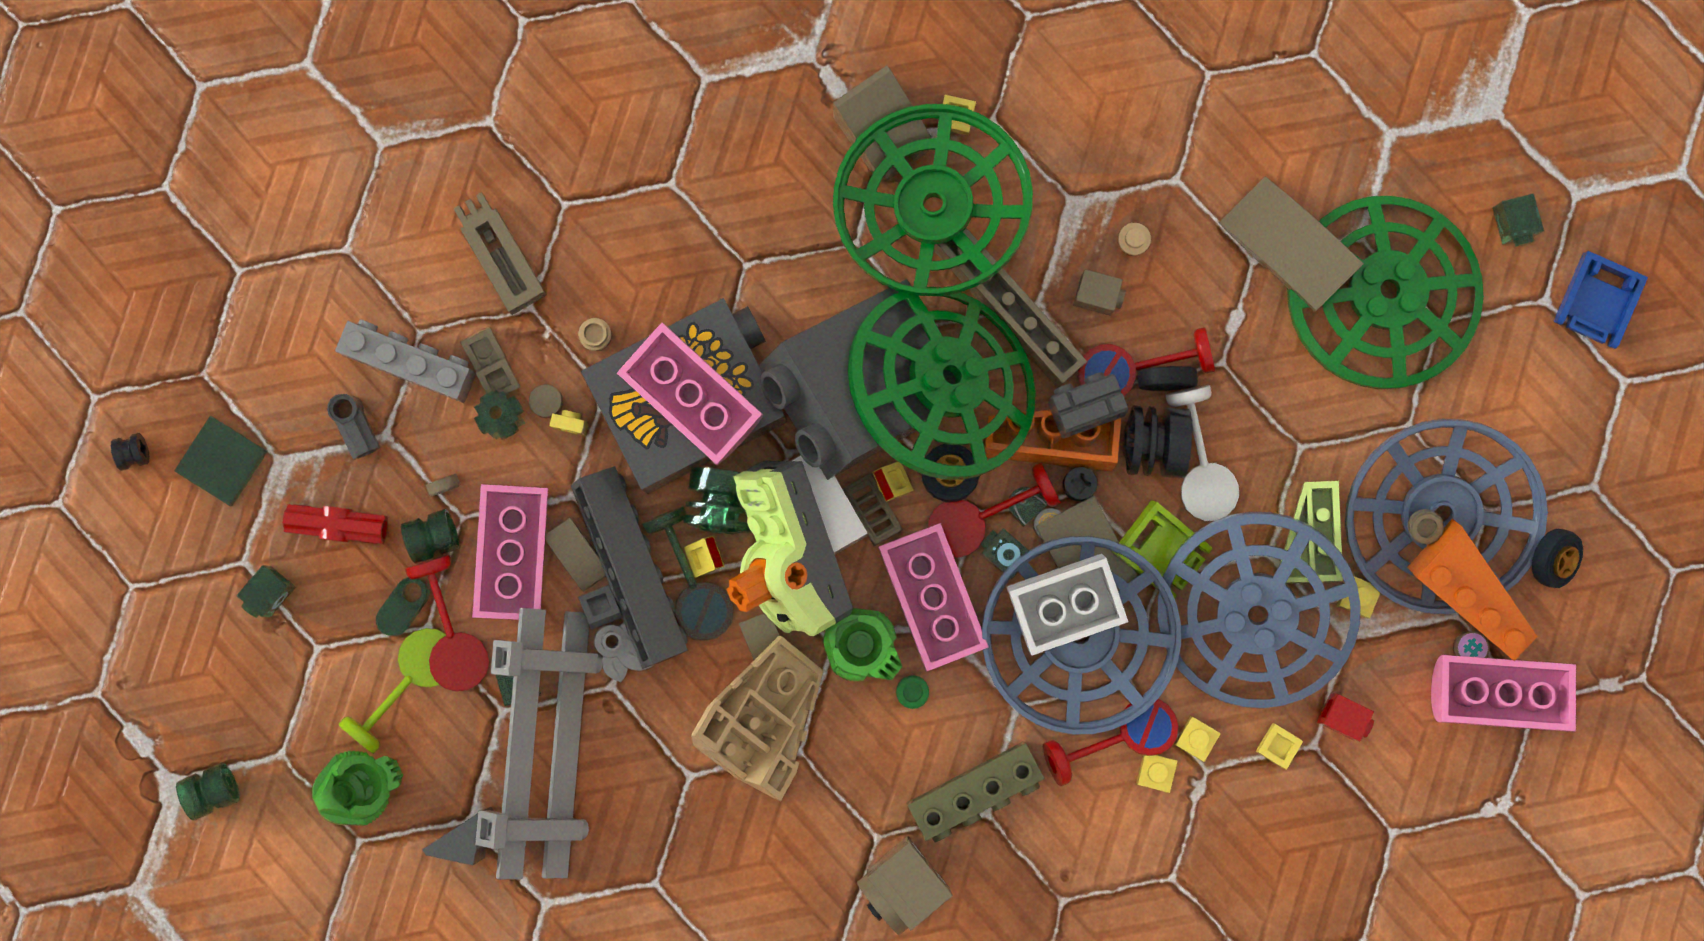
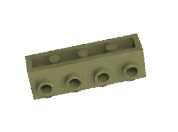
M1021 742L907 802V805L925 840L928 841L932 838L935 843L951 835L950 828L960 823L966 827L980 820L981 816L979 813L991 807L994 812L1011 803L1009 797L1021 792L1022 796H1025L1039 789L1040 785L1038 782L1042 781L1044 777L1027 744Z

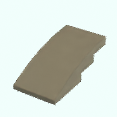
M1266 176L1219 222L1264 268L1267 267L1289 290L1292 289L1314 312L1364 264L1318 220Z

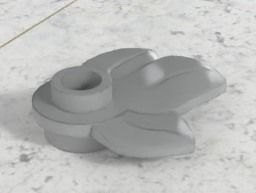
M624 622L619 626L613 624L604 625L596 632L594 646L598 653L602 655V668L610 678L622 682L628 668L642 671L653 667L652 665L642 669ZM610 635H614L617 639L613 647H607L606 638Z

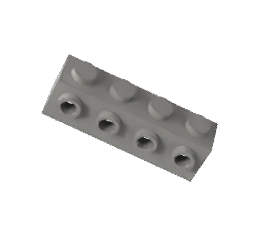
M359 319L358 324L347 321L335 352L465 403L476 376L474 371L467 368L468 361L450 355L449 360L437 356L439 350L422 343H420L418 348L407 344L408 338L392 331L389 332L388 336L376 332L378 326Z

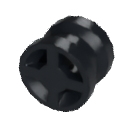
M140 433L132 434L126 440L117 438L111 441L112 457L120 471L129 469L133 464L142 466L149 463L148 446Z
M1076 467L1065 475L1062 488L1069 499L1083 501L1091 497L1096 491L1097 478L1090 469Z

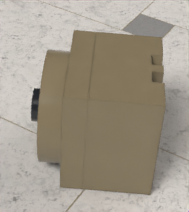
M908 836L867 869V874L857 882V885L870 902L867 904L868 909L878 921L883 918L898 935L908 928L910 931L913 930L953 896L950 887Z

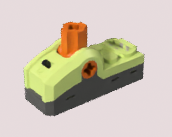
M763 461L733 476L736 483L737 496L746 511L748 527L754 534L756 543L746 551L742 559L740 574L729 579V587L726 590L730 601L737 605L739 611L748 612L759 606L765 615L785 633H790L794 630L805 632L809 636H815L850 616L853 606L803 462Z

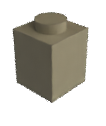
M1085 269L1081 274L1073 306L1111 316L1115 308L1121 309L1126 292V290L1121 289L1123 279Z

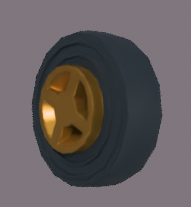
M942 444L933 448L925 457L933 462L946 465L967 466L974 464L972 452L961 445ZM921 474L926 490L934 498L944 502H958L968 497L975 490L980 478L978 476L963 480H945Z
M1554 529L1548 532L1540 540L1532 558L1534 578L1541 584L1551 588H1561L1567 585L1580 568L1583 558L1582 540L1575 533L1565 529Z

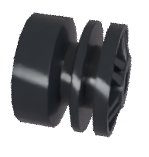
M1133 405L1128 422L1125 425L1123 454L1126 460L1127 474L1137 475L1140 462L1142 461L1144 476H1150L1156 461L1159 462L1162 477L1185 478L1189 468L1192 447L1191 411L1189 409L1167 408L1162 422H1158L1155 407L1149 406L1144 421L1143 408Z

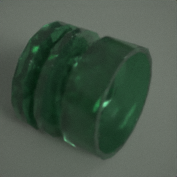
M691 467L688 489L702 494V500L686 502V507L700 510V515H684L683 523L709 533L734 535L743 532L752 533L748 523L739 521V516H747L737 496L736 483L733 476L741 472Z

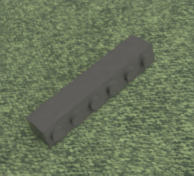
M614 466L579 478L571 485V489L642 669L688 651L686 633L681 626H678L674 616V603L668 595L666 596L662 586L663 576L661 570L653 563L650 555L651 546L649 540L641 533L638 525V512L635 506L630 504L626 495L627 486L623 476L618 474Z

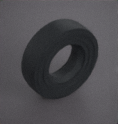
M1167 366L1138 371V386L1142 390H1181L1193 388L1198 383L1197 370L1193 367Z

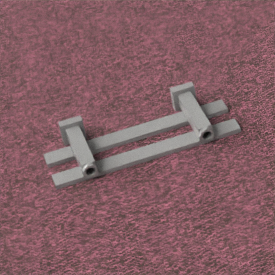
M520 608L517 642L493 641L491 674L514 676L502 813L491 810H478L475 845L498 849L496 879L499 880L523 879L526 841H545L542 878H568L571 841L585 839L589 832L587 821L585 819L573 818L585 673H599L602 669L603 661L600 654L587 653L589 624L585 614L582 612L565 611L561 651L543 650L546 610ZM541 671H559L547 818H528Z

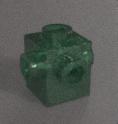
M497 390L485 394L479 399L481 403L474 407L478 413V416L474 417L477 426L483 434L489 433L495 439H506L517 433L519 426L525 424L520 415L524 413V410L515 395L510 397L504 391L498 393ZM501 408L502 415L498 419H493L491 413Z

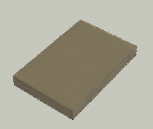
M1094 495L1036 526L1044 543L1068 536H1094L1119 543ZM1070 545L1050 550L1049 553L1057 568L1079 562L1081 545ZM1095 546L1094 556L1103 554L1107 558L1110 570L1123 578L1127 583L1137 577L1135 570L1119 559L1111 550Z

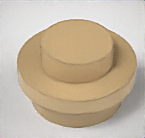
M1140 223L1125 225L1118 235V244L1122 251L1128 255L1136 256L1144 253L1151 243L1149 230Z
M588 319L579 328V340L589 350H602L611 340V329L602 319Z

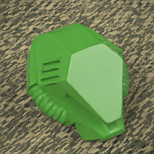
M853 608L850 616L825 630L824 648L832 670L836 675L854 682L863 681L866 677L892 680L903 667L893 644L896 640L894 626L884 613Z
M345 751L344 753L336 754L317 776L312 786V798L319 814L324 820L337 825L365 826L372 823V820L375 821L376 818H379V815H382V812L385 810L384 808L389 804L390 792L399 787L403 774L397 760L388 756L374 759L373 756H369L366 752Z

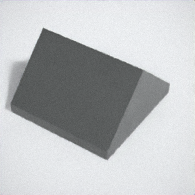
M492 807L485 809L494 811ZM478 813L422 849L425 855L474 865L483 860L487 847L475 845Z

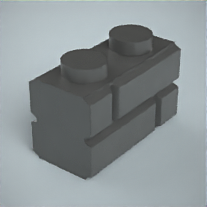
M1102 372L1087 377L1084 380L1085 384L1073 388L1072 384H1066L1053 391L1055 395L1051 396L1048 404L1063 439L1125 417L1128 412V406L1114 374L1104 377Z

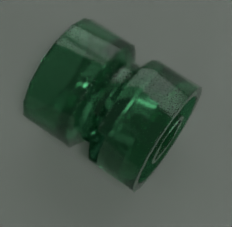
M447 509L428 514L427 521L424 522L420 518H416L401 524L404 544L414 564L432 559L436 551L443 555L460 549L459 536Z
M223 762L207 768L203 771L202 776L195 773L176 783L179 802L186 815L193 821L211 814L214 811V806L216 808H225L240 800L236 779L230 768Z

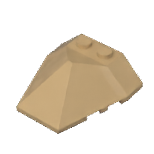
M778 636L708 705L691 735L693 746L735 778L781 801L797 773L799 762L795 761L800 741L805 742L808 731H804L808 711H813L823 670L784 637Z

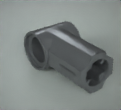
M338 394L332 397L327 406L328 415L335 421L353 460L365 457L381 448L364 414L362 402L358 398L347 394ZM348 400L352 404V413L347 418H342L339 413V407L341 403Z

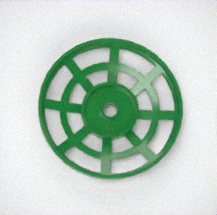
M923 104L907 107L873 123L856 139L847 151L838 169L833 192L835 224L842 243L851 258L866 274L882 285L916 296L956 294L976 287L993 277L1008 264L1020 248L1028 231L1033 205V188L1030 172L1023 154L1013 139L999 125L984 115L967 108L948 104ZM928 118L939 119L937 138L916 140L898 149L886 133L897 126L911 121ZM952 120L964 122L980 129L992 137L999 146L984 158L971 147L950 140ZM876 141L887 157L882 160L873 172L867 189L848 186L849 176L857 160L866 148ZM935 150L933 165H926L913 170L905 159L908 155L919 151ZM948 151L964 156L976 166L962 176L954 169L947 167ZM1007 156L1014 163L1020 178L1023 205H1003L1001 185L993 168ZM894 166L903 178L895 191V195L877 192L883 177ZM984 176L992 191L993 205L973 204L970 187ZM932 197L939 198L943 202L942 207L935 212L928 211L924 207L925 202ZM845 199L864 203L866 223L874 239L858 249L854 245L846 226ZM875 205L894 208L895 217L898 222L897 225L883 234L876 222ZM971 217L991 218L985 233L974 245L963 232L968 226ZM1001 219H1021L1011 245L1002 257L992 265L981 252L993 239ZM908 235L913 240L921 242L919 259L902 254L893 248L891 244ZM953 240L963 252L961 255L947 260L932 261L935 244ZM883 250L886 255L896 262L909 268L917 269L914 286L905 285L886 277L873 268L866 259ZM971 261L981 272L975 278L954 286L927 288L930 271L952 269Z
M1371 196L1353 200L1334 209L1319 220L1327 228L1328 225L1342 215L1358 208L1367 207L1371 225H1366L1353 231L1343 238L1341 242L1348 248L1357 240L1374 234L1377 252L1364 260L1356 256L1364 264L1350 277L1348 288L1338 289L1322 305L1330 326L1342 341L1330 355L1322 349L1304 319L1302 309L1309 308V306L1292 289L1289 290L1287 288L1288 308L1292 324L1300 341L1310 355L1326 370L1342 380L1374 389H1399L1417 385L1437 376L1451 366L1465 351L1475 335L1481 318L1484 299L1483 279L1478 260L1470 243L1461 231L1443 214L1428 205L1409 198L1396 196ZM1393 204L1410 207L1429 215L1433 220L1425 232L1406 224L1385 222L1381 205ZM1444 227L1454 235L1462 246L1470 262L1473 274L1455 275L1454 268L1447 254L1435 241ZM1388 232L1405 234L1418 241L1409 254L1391 250ZM1428 249L1439 260L1445 276L1427 277L1419 261ZM1385 281L1392 282L1397 288V294L1392 299L1386 298L1381 293V285ZM1475 287L1473 314L1468 328L1461 339L1448 327L1456 308L1457 288ZM1447 289L1446 306L1442 317L1439 319L1426 308L1430 291ZM1350 301L1354 312L1359 317L1350 331L1339 319L1333 303ZM1417 318L1431 329V332L1419 341L1405 346L1403 326ZM1370 326L1389 330L1391 348L1369 344L1361 340V337ZM1438 337L1453 349L1447 357L1433 367L1407 376L1406 356L1425 349L1435 342ZM1353 348L1370 356L1392 358L1393 378L1364 375L1347 368L1341 362Z
M903 292L896 293L878 304L862 321L853 338L849 352L848 379L850 393L862 423L876 443L892 458L909 469L926 476L945 480H963L978 477L996 469L1012 457L1022 445L1031 428L1035 412L1036 391L1033 372L1019 339L1007 323L992 309L962 292L942 297L954 299L968 305L965 316L950 311H928L919 296ZM906 300L915 313V316L899 326L891 338L871 331L885 311L900 301ZM980 313L1001 331L1014 352L1004 353L996 339L983 326L978 324ZM934 320H947L961 324L962 328L959 337H943ZM920 324L930 340L919 350L901 342L910 330ZM975 332L988 343L995 356L982 358L971 346ZM866 343L886 350L883 373L887 389L869 396L866 391L863 374V358ZM896 355L912 361L910 365V381L897 384L895 374ZM1019 364L1021 366L1027 393L1026 414H1023L1012 404L1014 383L1010 366ZM1002 369L1004 378L1003 397L989 388L988 371ZM943 370H949L954 374L956 378L955 384H950L945 380ZM915 394L920 402L930 410L925 422L910 409L904 397ZM984 400L999 411L989 424L979 429L974 409ZM892 402L902 418L920 433L912 451L903 446L889 433L879 420L874 408ZM943 416L951 418L962 417L967 433H949L939 430L938 427ZM1006 417H1008L1021 429L1006 449L997 456L987 460L983 439L995 432L1005 421ZM932 440L949 445L970 444L974 464L967 466L946 465L928 460L924 456Z

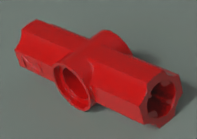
M287 504L282 522L284 532L319 536V539L340 542L354 540L364 543L384 544L388 533V516L353 512L352 509L330 506L315 508L312 506Z

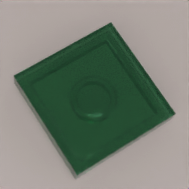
M210 416L174 471L227 505L233 506L268 451L215 417Z

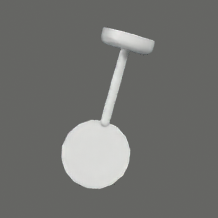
M1210 385L1193 387L1165 395L1169 406L1187 405V408L1191 411L1192 431L1200 465L1192 468L1184 478L1181 485V499L1190 514L1204 521H1216L1228 516L1235 508L1239 498V485L1234 474L1226 467L1217 463H1208L1195 403L1211 397Z

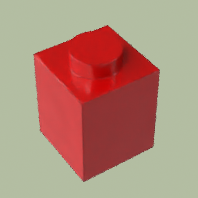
M1330 693L1317 723L1351 740L1360 742L1362 737L1366 738L1373 728L1374 720L1371 718L1374 711L1342 695Z

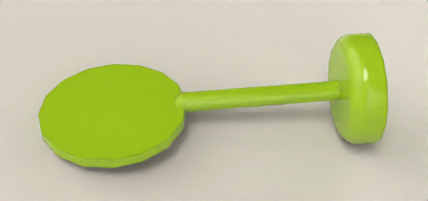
M425 628L414 631L406 637L399 648L398 654L400 671L405 678L363 725L348 716L344 717L338 725L359 744L374 754L379 749L380 742L369 730L411 683L421 687L440 685L435 681L430 672L429 657L432 648L446 634L438 629Z

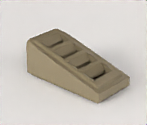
M871 474L843 489L866 529L873 546L880 544L903 530ZM869 485L872 491L855 500L852 494ZM874 497L877 498L878 502L863 511L860 509L859 506ZM880 508L883 509L885 512L883 515L870 522L867 521L866 516ZM889 519L891 525L875 534L872 528Z

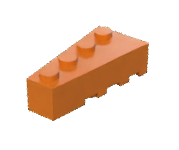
M1050 408L1049 410L1034 412L1031 428L1024 442L1008 460L1032 463L1042 462V464L1113 471L1118 463L1121 418L1063 439ZM996 415L988 416L985 426L989 424ZM1006 417L1001 426L984 439L983 444L986 456L993 458L1006 449L1018 435L1021 428Z
M1453 518L1444 527L1441 537L1434 543L1428 544L1407 566L1416 578L1513 661L1538 637L1464 528Z

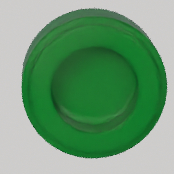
M906 676L898 683L896 696L903 706L910 709L919 708L928 700L929 687L918 676Z

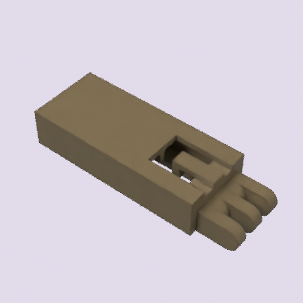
M481 192L476 195L478 202L482 205L479 209L476 208L471 199L465 201L471 212L470 214L465 215L460 205L453 209L464 226L460 228L508 312L513 315L545 297L547 294L496 208L492 210ZM490 228L493 229L502 244V247L495 248V251L489 253L480 237V234L483 233L489 244L495 242L496 238Z

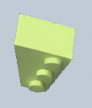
M1339 481L1304 482L1293 518L1307 523L1321 532L1342 554ZM1289 530L1284 550L1288 551L1297 535L1296 532ZM1309 540L1300 558L1316 572L1322 582H1342L1343 577L1333 560L1317 544ZM1294 568L1286 583L1310 582L1298 569Z

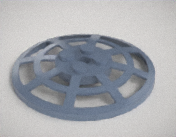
M1437 419L1421 422L1405 428L1385 440L1360 467L1351 485L1346 502L1345 528L1347 542L1353 559L1362 574L1380 593L1393 602L1425 613H1457L1446 602L1435 601V593L1423 583L1420 599L1395 590L1376 574L1384 564L1391 560L1398 568L1415 576L1407 568L1410 563L1399 556L1398 552L1412 541L1422 549L1428 545L1417 542L1408 531L1409 518L1413 513L1421 509H1429L1435 512L1440 506H1449L1450 516L1443 521L1444 527L1453 518L1464 528L1471 540L1476 537L1482 525L1498 527L1491 543L1481 553L1487 563L1501 549L1508 536L1509 529L1530 533L1527 544L1518 560L1499 579L1506 591L1516 585L1532 566L1535 549L1546 532L1548 515L1546 492L1540 474L1529 456L1518 444L1500 431L1482 423L1465 419ZM1453 428L1448 446L1430 447L1408 456L1399 444V441L1424 430ZM1467 430L1478 432L1495 440L1506 448L1513 458L1495 467L1481 455L1462 448ZM1388 451L1397 465L1383 479L1376 497H1357L1359 488L1369 469L1384 452ZM1445 456L1441 474L1430 475L1424 478L1414 465L1430 457ZM1459 458L1475 463L1486 472L1470 484L1462 478L1455 476ZM1521 468L1527 476L1532 492L1533 520L1512 516L1511 495L1504 478ZM1401 473H1404L1412 484L1404 500L1386 499L1391 485ZM1494 484L1500 497L1501 514L1485 512L1479 496L1481 492ZM1355 511L1373 512L1374 532L1381 550L1367 562L1361 553L1356 539L1354 526ZM1383 513L1401 514L1404 531L1389 542L1383 526Z
M1245 512L1213 521L1196 531L1180 546L1170 560L1163 575V579L1170 588L1176 574L1193 585L1187 605L1188 624L1181 625V639L1192 637L1202 656L1217 669L1208 683L1196 676L1180 655L1176 667L1193 685L1223 702L1242 707L1270 708L1302 700L1320 690L1336 676L1348 660L1356 643L1360 627L1361 605L1358 587L1351 568L1339 549L1325 535L1309 524L1293 517L1272 512ZM1250 524L1274 525L1296 532L1297 535L1288 551L1270 545L1246 546L1241 526ZM1228 529L1232 550L1226 551L1213 559L1201 573L1183 563L1186 557L1203 541ZM1309 540L1317 544L1333 560L1343 577L1344 584L1325 590L1316 572L1300 558ZM1249 556H1268L1280 559L1282 562L1274 576L1264 573H1253ZM1236 560L1240 577L1230 583L1226 589L1210 580V577L1217 570ZM1294 568L1298 569L1308 579L1315 593L1299 598L1295 597L1293 591L1286 584ZM1202 591L1219 601L1218 618L1198 622L1197 609ZM1159 592L1157 613L1160 633L1169 634L1166 606ZM1349 597L1351 607L1350 626L1346 642L1342 650H1339L1324 643L1330 624L1329 603ZM1254 606H1262L1268 611V616L1262 622H1255L1250 619L1248 615L1249 610ZM1319 606V626L1314 638L1297 629L1299 612ZM1222 632L1226 640L1232 645L1223 660L1210 650L1202 635ZM1289 641L1307 649L1296 661L1280 668L1276 651L1284 647ZM1244 652L1257 655L1262 654L1267 672H1249L1235 668ZM1316 654L1334 662L1329 670L1313 684L1299 692L1288 694L1284 678L1301 670ZM1228 676L1249 682L1270 681L1275 698L1266 700L1245 699L1220 691V688Z
M1068 536L1050 540L1030 549L1017 558L1003 572L992 589L985 606L981 627L982 639L986 640L988 648L983 649L986 667L994 685L1003 698L1019 714L1033 723L1052 731L1073 735L1110 731L1131 722L1146 712L1161 696L1171 681L1181 648V621L1178 607L1170 587L1159 571L1143 556L1129 547L1110 539L1094 536ZM1070 545H1081L1079 559L1081 561L1094 556L1095 546L1106 548L1125 556L1144 571L1129 583L1112 572L1115 584L1120 589L1118 593L1122 605L1128 600L1132 604L1137 617L1138 630L1120 629L1119 626L1090 635L1084 641H1072L1046 650L1031 665L1027 662L1023 653L1020 635H1023L1015 610L1012 621L992 620L1000 594L1014 574L1018 571L1025 580L1038 576L1037 572L1028 562L1053 549ZM1152 582L1159 590L1166 606L1169 634L1149 632L1147 614L1137 593ZM991 634L1011 635L1013 654L1022 673L1009 686L1002 678L996 665L991 645ZM1119 642L1137 644L1132 660L1126 669L1121 672L1111 660ZM1148 645L1168 648L1159 676L1151 688L1142 696L1129 680L1141 666ZM1054 663L1059 668L1069 672L1068 690L1051 685L1039 675ZM1101 668L1111 679L1110 683L1097 689L1081 691L1082 673L1092 672ZM1032 683L1046 694L1066 700V721L1054 719L1037 712L1022 702L1017 696ZM1120 690L1132 704L1124 711L1111 717L1091 722H1080V702L1101 699Z

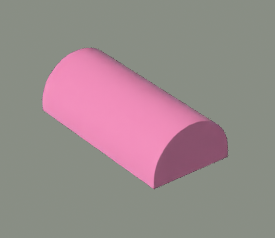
M662 322L617 372L622 379L716 465L723 462L747 438L763 417V414Z
M481 484L473 618L519 620L520 608L541 609L548 488Z
M941 523L878 547L926 672L988 648L986 640L982 639L981 626Z
M1441 655L1435 663L1431 683V704L1434 718L1437 722L1575 732L1576 664Z

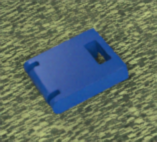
M1586 251L1580 258L1555 316L1554 323L1562 325L1568 316L1567 329L1601 344L1605 343L1609 334L1611 337L1608 347L1616 349L1622 340L1648 277L1595 253ZM1601 268L1625 280L1621 289L1592 276L1598 274Z

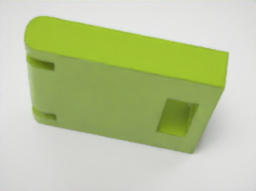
M1151 500L1119 543L1143 556L1163 577L1172 557L1194 532L1158 502ZM1152 521L1155 527L1139 548L1133 546L1132 544L1141 532ZM1205 541L1197 546L1207 554L1213 549ZM1193 550L1183 563L1197 571L1206 559ZM1112 551L1113 554L1139 575L1144 572L1137 564L1125 556ZM1176 574L1172 585L1179 590H1183L1188 582ZM1171 590L1173 597L1175 599L1177 597V594Z

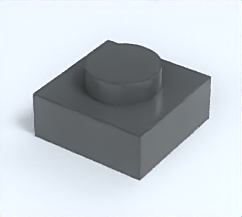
M609 585L578 597L591 630L622 618Z

